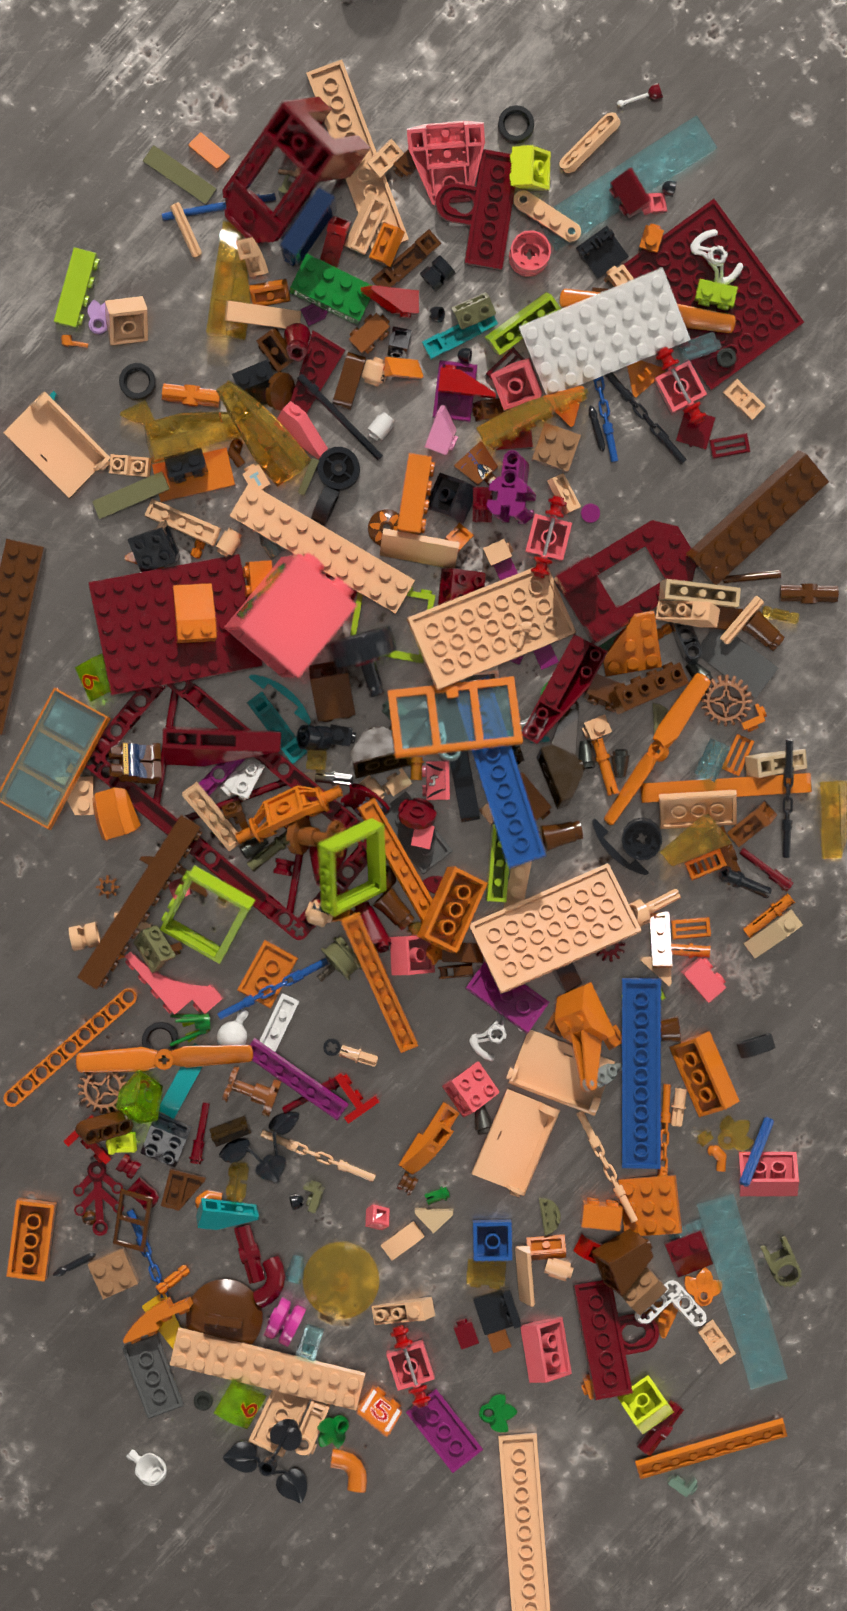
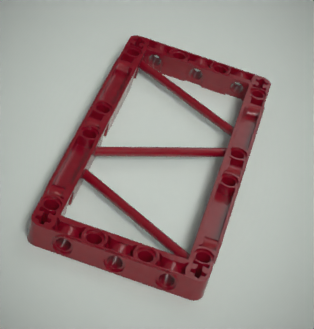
M186 681L183 689H177L175 684L136 691L105 728L90 756H95V761L98 764L102 762L104 764L99 767L98 772L95 770L98 768L95 764H88L89 760L85 766L110 788L126 789L133 807L167 836L179 818L160 804L167 766L163 748L160 760L161 779L155 785L154 797L150 796L134 782H119V777L113 776L104 778L102 771L106 767L110 768L112 764L107 760L110 748L121 743L167 686L172 690L165 727L173 726L179 695L219 729L251 730L191 681ZM139 696L146 698V704L142 707L136 704V699ZM114 726H120L122 729V733L117 737L112 734ZM279 752L254 757L281 780L252 790L249 799L286 785L290 788L297 785L311 788L320 787ZM281 764L289 766V772L286 775L279 773V766ZM235 796L216 803V805L222 810V806L240 799L238 798L239 796ZM307 797L309 802L319 801L317 797ZM336 799L329 802L330 810L328 812L325 810L321 812L332 822L334 820L341 821L344 828L347 829L362 823ZM196 811L184 815L192 821L201 818ZM200 837L197 842L193 840L190 848H192L189 853L223 882L255 899L252 906L272 920L292 938L303 940L316 927V925L309 923L307 917L304 916L307 908L299 917L293 914L303 854H295L286 908L203 838ZM366 839L364 842L361 840L357 842L359 845L341 865L335 877L336 897L347 890L367 865ZM208 853H213L216 856L213 864L207 863L205 859ZM345 867L353 869L354 874L352 877L347 878L343 875ZM321 891L312 900V903L316 899L319 900V898L321 897ZM282 914H287L290 917V922L286 925L281 924L279 920ZM294 920L297 922L294 926L304 928L302 931L304 933L303 936H296L294 928H291L290 931L287 929Z

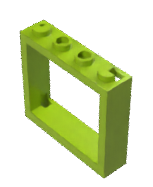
M411 587L407 594L408 597L429 600L427 610L434 607L435 595H432V591L421 589V592H416ZM359 592L357 594V606L354 610L350 636L357 634L363 595ZM395 651L381 656L420 664L424 662L420 651L419 655Z
M370 818L319 843L318 855L322 910L335 917L387 890L385 829L382 823ZM366 838L368 881L336 897L334 853Z
M194 866L191 872L187 870L182 878L184 884L178 886L175 895H177L176 899L172 898L167 907L170 909L169 913L165 912L161 918L163 924L160 930L220 964L255 899ZM193 881L241 908L221 946L173 919Z

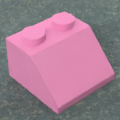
M441 405L437 412L425 447L447 455L449 450L453 451L458 436H455L457 429L445 405Z

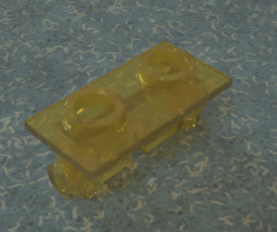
M235 1162L229 1166L228 1176L230 1178L229 1185L226 1187L227 1199L233 1202L243 1201V1198H245L247 1184H241L240 1181H247L248 1163Z

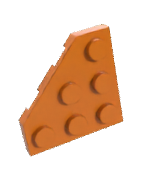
M654 611L634 614L626 628L614 640L603 661L606 677L662 667Z

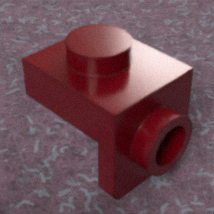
M140 1177L128 1189L131 1192L153 1197L152 1208L158 1202L159 1196L157 1191ZM132 1197L146 1211L147 1201Z

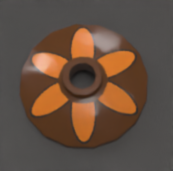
M384 509L372 515L368 522V533L375 544L381 546L383 526L385 524L390 525V530L397 531L399 513L394 510Z

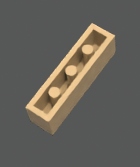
M665 579L660 581L659 600L712 602L715 606L738 608L741 588Z

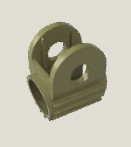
M784 1235L780 1239L783 1246L782 1249L770 1254L766 1246L762 1245L760 1248L776 1283L785 1288H791V1286H796V1283L800 1282L799 1279L802 1277L800 1272L802 1271ZM783 1266H793V1270L788 1276H778V1272Z

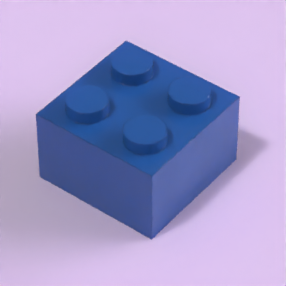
M511 1219L473 1220L474 1261H512Z

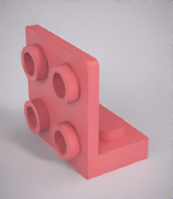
M480 1062L474 1063L456 1078L442 1086L463 1118L474 1113L499 1094L498 1088Z

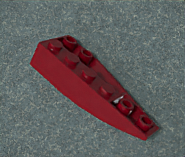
M574 634L523 728L522 737L538 744L590 687L608 651Z
M167 726L163 728L162 748L166 765L205 767L280 752L281 732Z

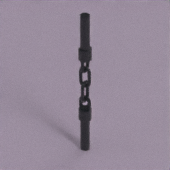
M612 372L606 374L605 376L620 392L624 401L631 403L633 411L639 418L644 419L649 424L650 430L655 437L668 448L682 465L687 459L672 443L668 434L659 424L654 423L649 418L647 410L642 404L637 403L633 399L634 395L628 388L624 387ZM638 406H640V408L645 412L642 414V416L635 409L638 408ZM656 426H657L658 429L660 430L659 433H656V432L653 430V429L656 428Z
M786 739L785 767L783 771V785L786 787V796L783 798L785 819L782 820L783 858H790L793 820L790 819V814L793 811V799L790 797V788L794 784L793 739ZM786 778H791V784H786ZM790 800V810H785V803Z

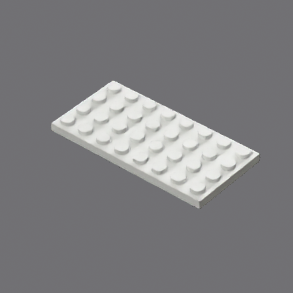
M663 268L519 326L546 395L577 387L653 356L665 347L670 349L691 340Z

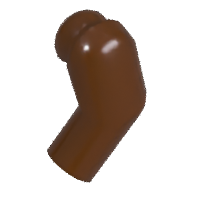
M236 438L230 443L228 455L235 465L240 468L246 462L240 456L243 442L241 439Z
M387 865L386 885L387 890H389L396 883V876L391 867Z

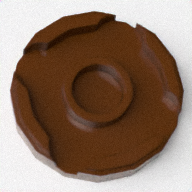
M277 372L268 382L270 385L269 388H266V401L270 408L282 411L291 401L295 382L289 373Z

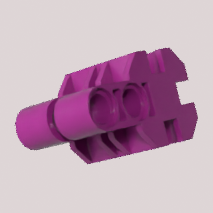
M509 450L505 453L501 477H497L489 485V491H495L498 496L497 500H488L487 507L503 523H509L510 516L518 520V524H526L534 516V510L526 508V501H536V494L527 485L529 463L515 450Z

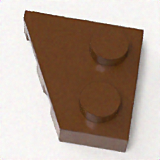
M170 1168L161 1206L179 1211L205 1182L206 1177Z

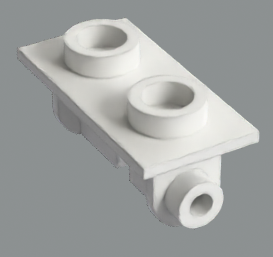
M248 759L231 793L238 795V798L242 801L249 799L265 765Z

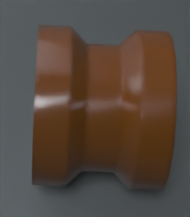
M405 1172L396 1189L399 1191L403 1190L410 1196L419 1179L411 1178Z

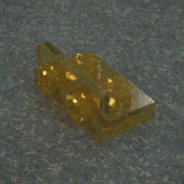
M468 1258L466 1283L470 1284V1287L481 1288V1285H489L490 1289H500V1286L504 1287L506 1261H474V1258Z

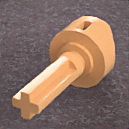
M673 889L646 904L638 899L630 903L629 906L639 926L642 927L651 922V913L675 902L681 896L677 889Z

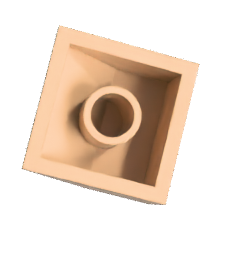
M143 296L105 301V317L110 345L148 341V316Z

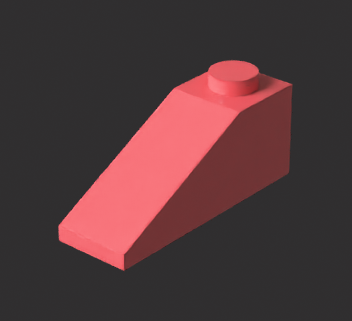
M290 401L282 409L273 426L319 460L328 448L306 412Z

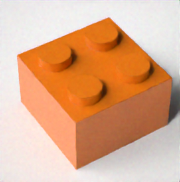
M587 1197V1200L582 1201L581 1227L620 1231L623 1210L621 1204L617 1200L606 1199V1202H599L598 1198Z

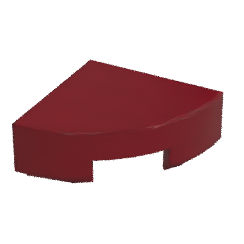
M430 876L422 882L429 892L436 894L443 877Z

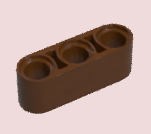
M351 352L347 353L332 402L334 406L351 410L366 357Z
M118 1110L82 1120L77 1124L75 1131L86 1144H94L126 1135L131 1132L134 1124L123 1111Z

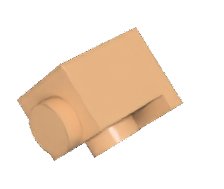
M402 768L399 769L401 772L399 775L396 772L386 778L388 782L382 785L387 795L392 794L394 797L412 785V782Z

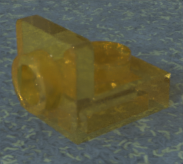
M308 750L306 769L326 770L327 752Z

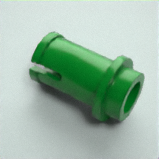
M441 1186L438 1190L425 1193V1198L428 1199L426 1200L428 1205H431L441 1200L447 1201V1198H450V1193L447 1186Z

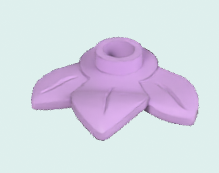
M93 300L88 306V315L90 317L89 329L95 334H102L107 330L105 303L100 305L97 301ZM96 321L101 322L102 326L100 328L95 327Z

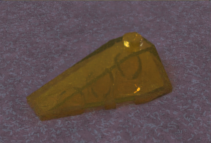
M847 781L818 782L822 859L842 858L847 840Z

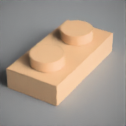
M564 473L547 481L554 495L563 497L564 502H567V506L562 507L564 515L581 507Z

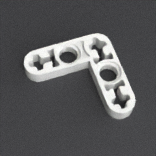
M674 1280L667 1281L664 1285L668 1290V1285H674L675 1293L671 1292L666 1297L662 1295L660 1298L663 1304L659 1308L652 1304L650 1308L655 1313L650 1311L646 1315L648 1319H641V1315L635 1312L636 1321L646 1324L651 1322L664 1308L672 1303L692 1326H702L707 1319L702 1308ZM682 1298H686L689 1301V1306L686 1309L680 1307L679 1302ZM693 1306L695 1307V1309L692 1311L695 1314L701 1315L699 1318L701 1320L700 1322H694L693 1319L695 1318V1316L692 1313H689L688 1315L686 1313L693 1308Z

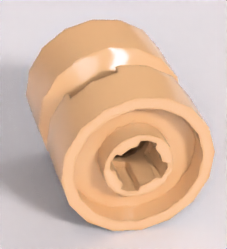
M96 922L85 924L84 927L80 925L69 927L73 951L83 950L85 946L89 948L97 947L100 937Z

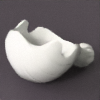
M239 1010L235 1021H228L220 1027L217 1033V1043L219 1046L246 1044L247 1032L243 1023L249 1014L247 1010Z
M133 1449L127 1454V1459L134 1461L136 1464L135 1474L143 1484L155 1486L165 1479L167 1468L164 1461L157 1455L147 1453L139 1456Z

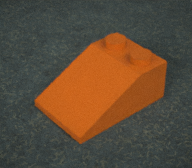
M212 583L174 585L177 643L216 641L217 633Z

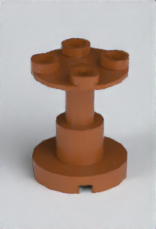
M303 817L290 823L287 828L286 841H290V846H287L288 850L292 854L302 855L306 853L309 846L316 847L319 843L347 830V828H344L341 821L334 820L328 826L326 833L320 832L319 828L311 826L307 817ZM344 848L334 853L335 859L343 857Z
M234 1066L228 1080L231 1084L227 1085L222 1100H225L227 1103L232 1090L251 1097L250 1101L264 1106L262 1115L269 1118L282 1081L274 1079L271 1088L259 1083L253 1086L236 1080L240 1066Z

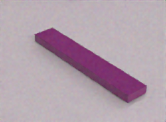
M511 558L493 565L500 581L518 574ZM551 644L533 651L541 670L559 662Z
M256 1038L252 1040L250 1046L253 1049V1062L338 1121L349 1105L347 1102Z

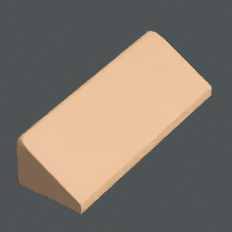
M367 194L344 246L365 255L389 203L374 194Z
M518 1246L515 1247L519 1300L534 1307L530 1247Z

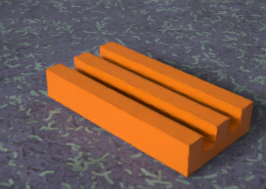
M736 734L721 769L739 776L745 764V756L749 755L755 741ZM740 739L742 740V742L731 764V767L728 768V762L732 756V753L735 749L738 740ZM747 742L749 743L737 771H735V765Z
M710 917L671 920L673 940L711 937ZM706 922V925L676 928V924ZM707 929V933L676 935L678 931Z

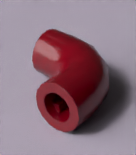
M279 1256L272 1257L262 1263L266 1272V1282L261 1288L253 1292L254 1300L261 1308L273 1303L280 1296L284 1288L286 1275Z

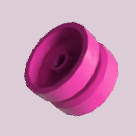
M282 1297L267 1322L268 1326L264 1336L274 1339L278 1331L281 1330L279 1343L288 1347L304 1316L306 1308L296 1305L291 1314H288L291 1301Z

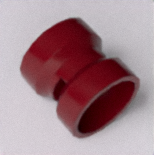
M125 1154L115 1170L125 1172L126 1177L132 1180L141 1163L132 1161L131 1156Z

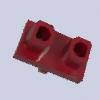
M489 487L473 488L472 522L492 523V512L487 507V501L493 500V491H489Z

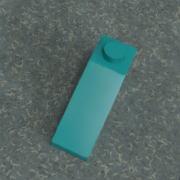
M201 1198L196 1214L197 1226L206 1230H219L256 1221L259 1219L258 1206L256 1204Z

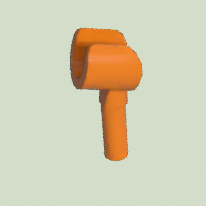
M62 335L61 337L64 347L79 346L88 348V343L72 341V335Z

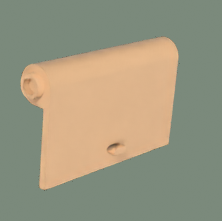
M45 391L3 432L68 498L95 471L99 469L103 471L110 464L108 461L110 459L109 455Z
M530 1030L527 1033L513 1069H509L506 1079H509L508 1084L595 1116L598 1110L601 1096L606 1086L604 1085L590 1092H584L580 1085L573 1045L534 1030ZM600 1056L599 1068L608 1063H615L611 1059Z
M507 1089L471 1174L506 1187L510 1190L509 1194L519 1198L521 1195L525 1196L560 1110Z

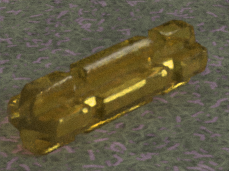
M764 606L762 609V614L765 617L771 616L773 619L786 622L788 620L794 624L799 621L798 613H789V611L777 608L771 609L772 607Z

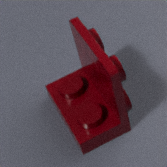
M441 568L438 605L484 588L486 574L484 572L456 568Z

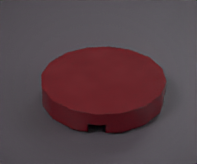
M421 798L406 799L400 804L398 809L399 820L402 824L412 829L429 828L434 824L437 814L432 803Z

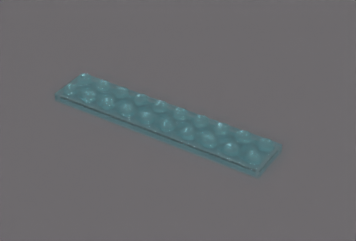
M696 115L553 208L577 223L581 228L580 236L620 211L618 207L620 203L617 198L613 199L609 192L611 187L609 185L611 181L627 169L632 167L646 193H649L716 150L717 146ZM537 222L555 252L571 243ZM573 228L568 229V233L573 235L575 233V230Z
M734 1194L697 1204L750 1388L754 1389L788 1379Z

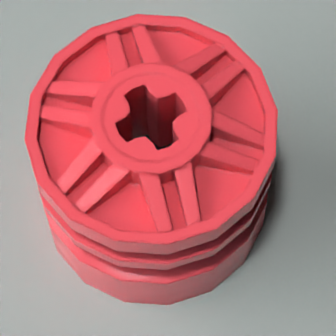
M533 230L518 234L512 242L508 255L509 264L513 271L524 277H534L542 273L547 266L551 254L549 241L543 234ZM527 252L532 256L530 260L527 259Z

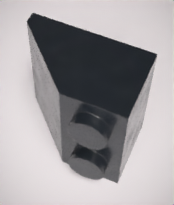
M268 360L232 374L247 412L267 404L266 388H269L270 383L268 382L273 376Z
M439 473L431 494L427 499L429 500L428 509L464 524L473 504V488L475 486L464 480Z

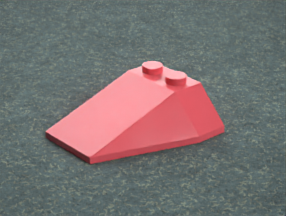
M456 121L433 123L407 129L408 149L432 205L435 204L438 192L447 184L475 185L485 145L484 122ZM461 195L459 197H452L449 203L469 202L471 199Z

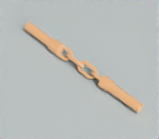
M582 1111L576 1113L589 1138L588 1141L595 1155L601 1159L604 1165L603 1171L607 1179L615 1187L613 1191L617 1198H619L630 1222L637 1221L638 1219L625 1195L626 1192L623 1186L619 1185L616 1180L617 1174L613 1166L608 1164L604 1156L605 1150L598 1136L595 1135L585 1113ZM600 1146L602 1152L598 1154L595 1148ZM609 1167L611 1168L614 1176H611V1178L609 1177L606 1169H609Z
M262 1130L260 1137L273 1142L272 1133ZM276 1135L277 1144L287 1147L286 1149L300 1155L310 1154L315 1156L316 1161L325 1165L334 1164L337 1165V1170L349 1172L371 1182L374 1181L376 1175L349 1165L348 1162L343 1160L339 1162L334 1161L333 1157L324 1152L314 1153L309 1151L308 1147L304 1144ZM298 1146L305 1148L303 1152L297 1150ZM320 1154L330 1158L328 1162L318 1159L321 1157Z

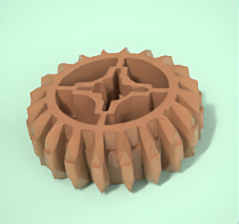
M728 674L725 675L724 681H722L721 675L717 677L718 682L711 679L713 686L709 685L707 688L709 691L704 693V696L707 697L700 700V702L706 703L701 706V709H708L704 715L709 716L712 714L710 721L713 722L717 718V725H720L721 720H723L725 727H727L728 721H731V725L734 726V719L741 723L742 718L740 715L747 717L748 714L744 710H751V707L746 704L753 702L752 699L746 698L752 695L751 692L745 693L748 685L741 687L740 685L743 683V680L740 679L736 683V676H733L732 681H729ZM724 686L721 696L711 697L715 689ZM730 686L737 689L742 698L731 695ZM726 691L728 699L732 700V702H729V705H727V710L725 702L721 701V698L724 699ZM711 703L720 705L723 708V715L717 713ZM742 704L738 712L729 715V708L732 705Z
M84 1072L87 1078L81 1076L80 1080L84 1084H78V1088H84V1091L78 1092V1095L85 1094L81 1102L83 1103L88 1100L89 1103L86 1105V1108L93 1105L92 1112H96L97 1108H100L99 1113L103 1114L104 1108H106L107 1113H110L111 1107L117 1111V1103L120 1106L124 1105L120 1099H128V1096L123 1093L130 1092L129 1088H124L125 1085L129 1084V1081L123 1082L122 1080L127 1075L123 1074L120 1076V1072ZM97 1073H107L101 1082L91 1079ZM112 1076L118 1081L119 1091L111 1086ZM107 1081L106 1084L109 1087V1091H105L101 1095L99 1085L102 1086ZM89 1085L97 1091L96 1100L89 1093ZM105 1095L117 1097L111 1103H101Z

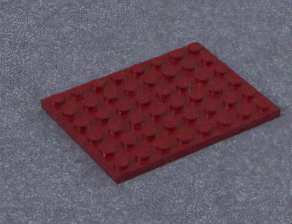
M715 198L662 236L657 253L643 249L623 264L634 279L663 268L677 304L735 316L736 323L732 333L686 328L691 340L678 345L710 391L804 324L800 315ZM716 229L718 234L717 236L705 239L700 243V246L708 248L722 246L727 252V258L723 264V277L729 276L738 263H742L744 266L740 275L733 282L727 284L738 287L732 309L721 310L715 305L703 306L694 301L700 279L715 282V271L708 264L707 260L701 255L693 254L690 249L694 239L708 230ZM718 255L713 256L715 260H720V257ZM723 348H730L736 354V361L729 368L721 367L716 360L718 352Z
M239 554L88 582L111 696L263 666L260 658L224 629L225 625L248 599L245 596L244 589L246 583ZM212 583L217 633L216 641L177 643L173 586Z

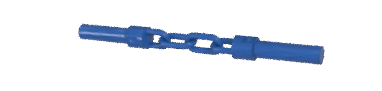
M603 376L593 381L595 389L599 391L600 395L598 406L600 415L605 421V424L602 426L604 434H606L611 462H617L618 456L613 436V423H609L610 408L608 401L604 399L603 390L605 389ZM601 380L602 387L597 386V381ZM601 403L602 405L606 403L607 413L603 414Z
M325 957L302 970L299 969L282 979V982L275 986L268 985L259 990L257 995H249L242 1001L217 1014L220 1020L245 1007L256 1004L255 1000L259 998L265 999L275 994L276 990L282 986L288 987L299 982L305 976L325 967L329 963ZM292 977L293 981L288 983L286 979ZM271 988L270 990L273 992L263 996L264 993L261 992Z
M134 1209L127 1211L128 1217L137 1219ZM131 1223L137 1237V1244L141 1246L142 1229L140 1225ZM147 1240L146 1246L149 1253L141 1252V1254L148 1259L150 1264L148 1271L151 1279L159 1284L161 1283L162 1275L158 1266L153 1264L151 1260L152 1250ZM154 1267L156 1268L157 1273L159 1275V1278L156 1277V1279L154 1278L153 1273L151 1271V1269L154 1270Z

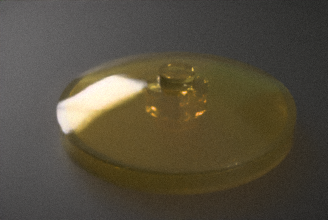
M337 1241L322 1246L309 1258L303 1273V1288L310 1304L321 1314L335 1319H347L364 1312L373 1303L379 1289L380 1279L376 1262L364 1248L351 1242Z

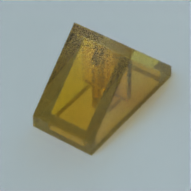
M146 400L120 413V416L124 419L158 430L157 422Z

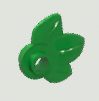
M497 1394L491 1397L489 1403L484 1404L479 1410L480 1419L485 1423H489L494 1431L501 1433L509 1431L506 1421L517 1414L515 1407L505 1403L506 1396L504 1394ZM491 1410L492 1415L486 1416L485 1411Z
M338 1415L334 1418H326L320 1422L317 1427L321 1432L318 1438L320 1447H325L331 1443L338 1449L342 1446L346 1438L345 1432L349 1428V1422L346 1417Z

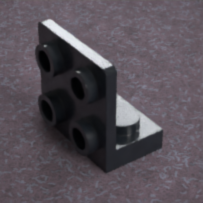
M201 448L165 459L169 473L168 477L171 482L174 481L176 484L187 481L186 478L194 476V478L202 477L205 475L204 472L208 471Z
M166 520L159 522L156 529L128 538V543L140 572L151 571L175 563L180 556Z
M156 1113L140 1153L175 1168L192 1127Z
M509 1287L473 1299L485 1335L513 1326L514 1329L522 1327Z

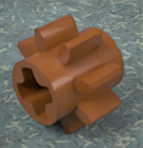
M109 875L106 876V880L99 878L101 884L96 886V888L101 890L99 896L106 894L107 899L110 898L111 893L117 896L115 889L120 888V886L115 884L117 878L110 880ZM104 883H111L112 891H105Z

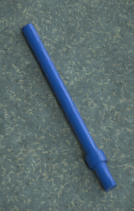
M275 193L256 194L263 202L276 200ZM226 202L183 209L186 217L226 209ZM172 211L162 213L163 221L175 219Z

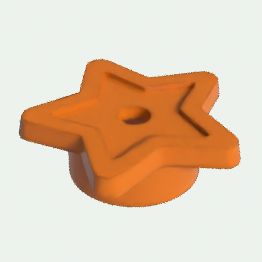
M433 944L429 945L426 950V955L428 959L432 960V965H436L438 960H442V949Z

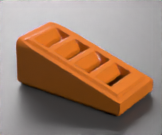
M720 848L685 862L692 881L727 866ZM717 854L721 865L717 866L713 855ZM708 857H710L711 862L714 866L713 868L710 867V864L707 860ZM701 860H703L706 865V871L702 866ZM697 862L701 873H698L694 863Z

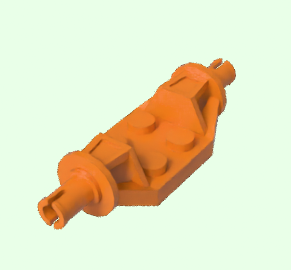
M297 785L265 800L254 818H249L250 827L235 833L236 839L239 844H242L255 837L261 843L265 838L276 835L277 829L307 815L312 818L324 810L328 812L330 810L329 802L344 796L342 789L339 785H336L323 792L318 786L311 788ZM307 797H317L319 801L309 802ZM266 817V822L259 827L260 822Z

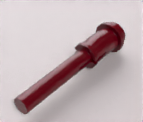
M744 847L739 852L740 855L769 876L768 879L780 886L782 891L785 890L787 892L794 882L791 881V878L788 879L777 869L773 870Z
M329 1077V1080L321 1084L330 1091H337V1088L340 1087L334 1077ZM302 1096L283 1106L282 1110L286 1114L307 1103L308 1100Z
M202 1103L196 1140H193L191 1157L189 1156L190 1163L201 1164L204 1161L202 1156L205 1141L203 1140L210 1103Z

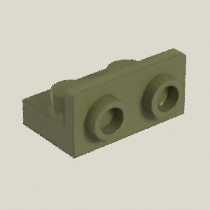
M486 292L451 307L461 329L496 315L491 299Z
M158 926L142 930L133 942L152 973L158 972L166 961L174 959L176 956Z
M312 1180L309 1183L307 1182L303 1189L313 1192L309 1194L306 1206H309V1212L316 1213L325 1188L321 1187V1183Z

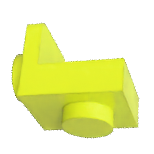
M129 1132L126 1135L106 1140L108 1154L136 1152V1132Z

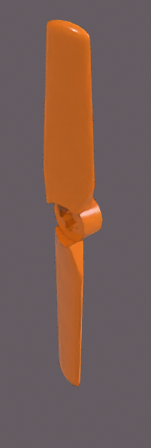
M563 289L560 294L559 303L561 307L565 308L601 292ZM677 304L686 328L732 333L735 328L736 319L734 315Z
M700 673L694 675L658 725L653 737L655 742L649 746L648 752L638 762L604 816V821L608 825L615 824L652 771L656 761L662 762L668 757L669 747L680 735L711 683L705 675Z
M250 1045L184 1046L172 1051L168 1049L158 1051L145 1047L85 1052L77 1054L76 1068L78 1072H144L155 1067L166 1070L172 1065L190 1068L245 1063L253 1060V1049ZM162 1055H166V1058L170 1059L167 1060L166 1064L159 1060L162 1058Z

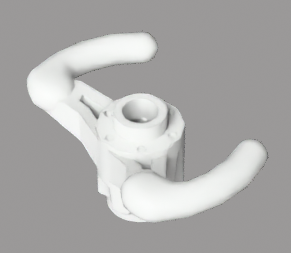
M716 229L705 231L694 239L690 245L691 252L695 255H701L707 260L708 264L715 271V282L729 284L740 275L744 266L742 263H738L729 276L723 277V264L726 261L727 252L722 246H713L712 248L700 246L702 241L718 234ZM718 255L720 257V260H715L713 256Z
M499 1013L497 1020L484 1033L473 1034L469 1040L472 1049L480 1057L489 1061H493L495 1056L484 1051L479 1046V1042L491 1041L500 1044L506 1039L505 1017ZM494 1030H496V1031L499 1030V1031H500V1035L497 1036V1037L494 1036V1035H493V1031H494Z

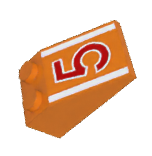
M372 1385L358 1402L357 1413L387 1437L402 1413L401 1404L394 1398L390 1400L385 1396L386 1392L381 1387H374Z

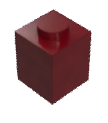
M467 1318L456 1321V1325H453L461 1350L479 1344L472 1319L467 1320Z

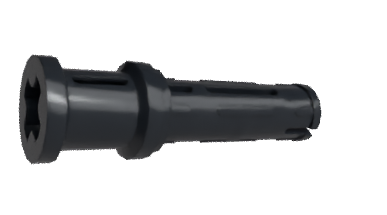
M729 866L722 867L719 872V881L730 883L734 888H744L765 899L769 897L765 892L769 894L772 892L771 887L745 877L742 872L733 871Z

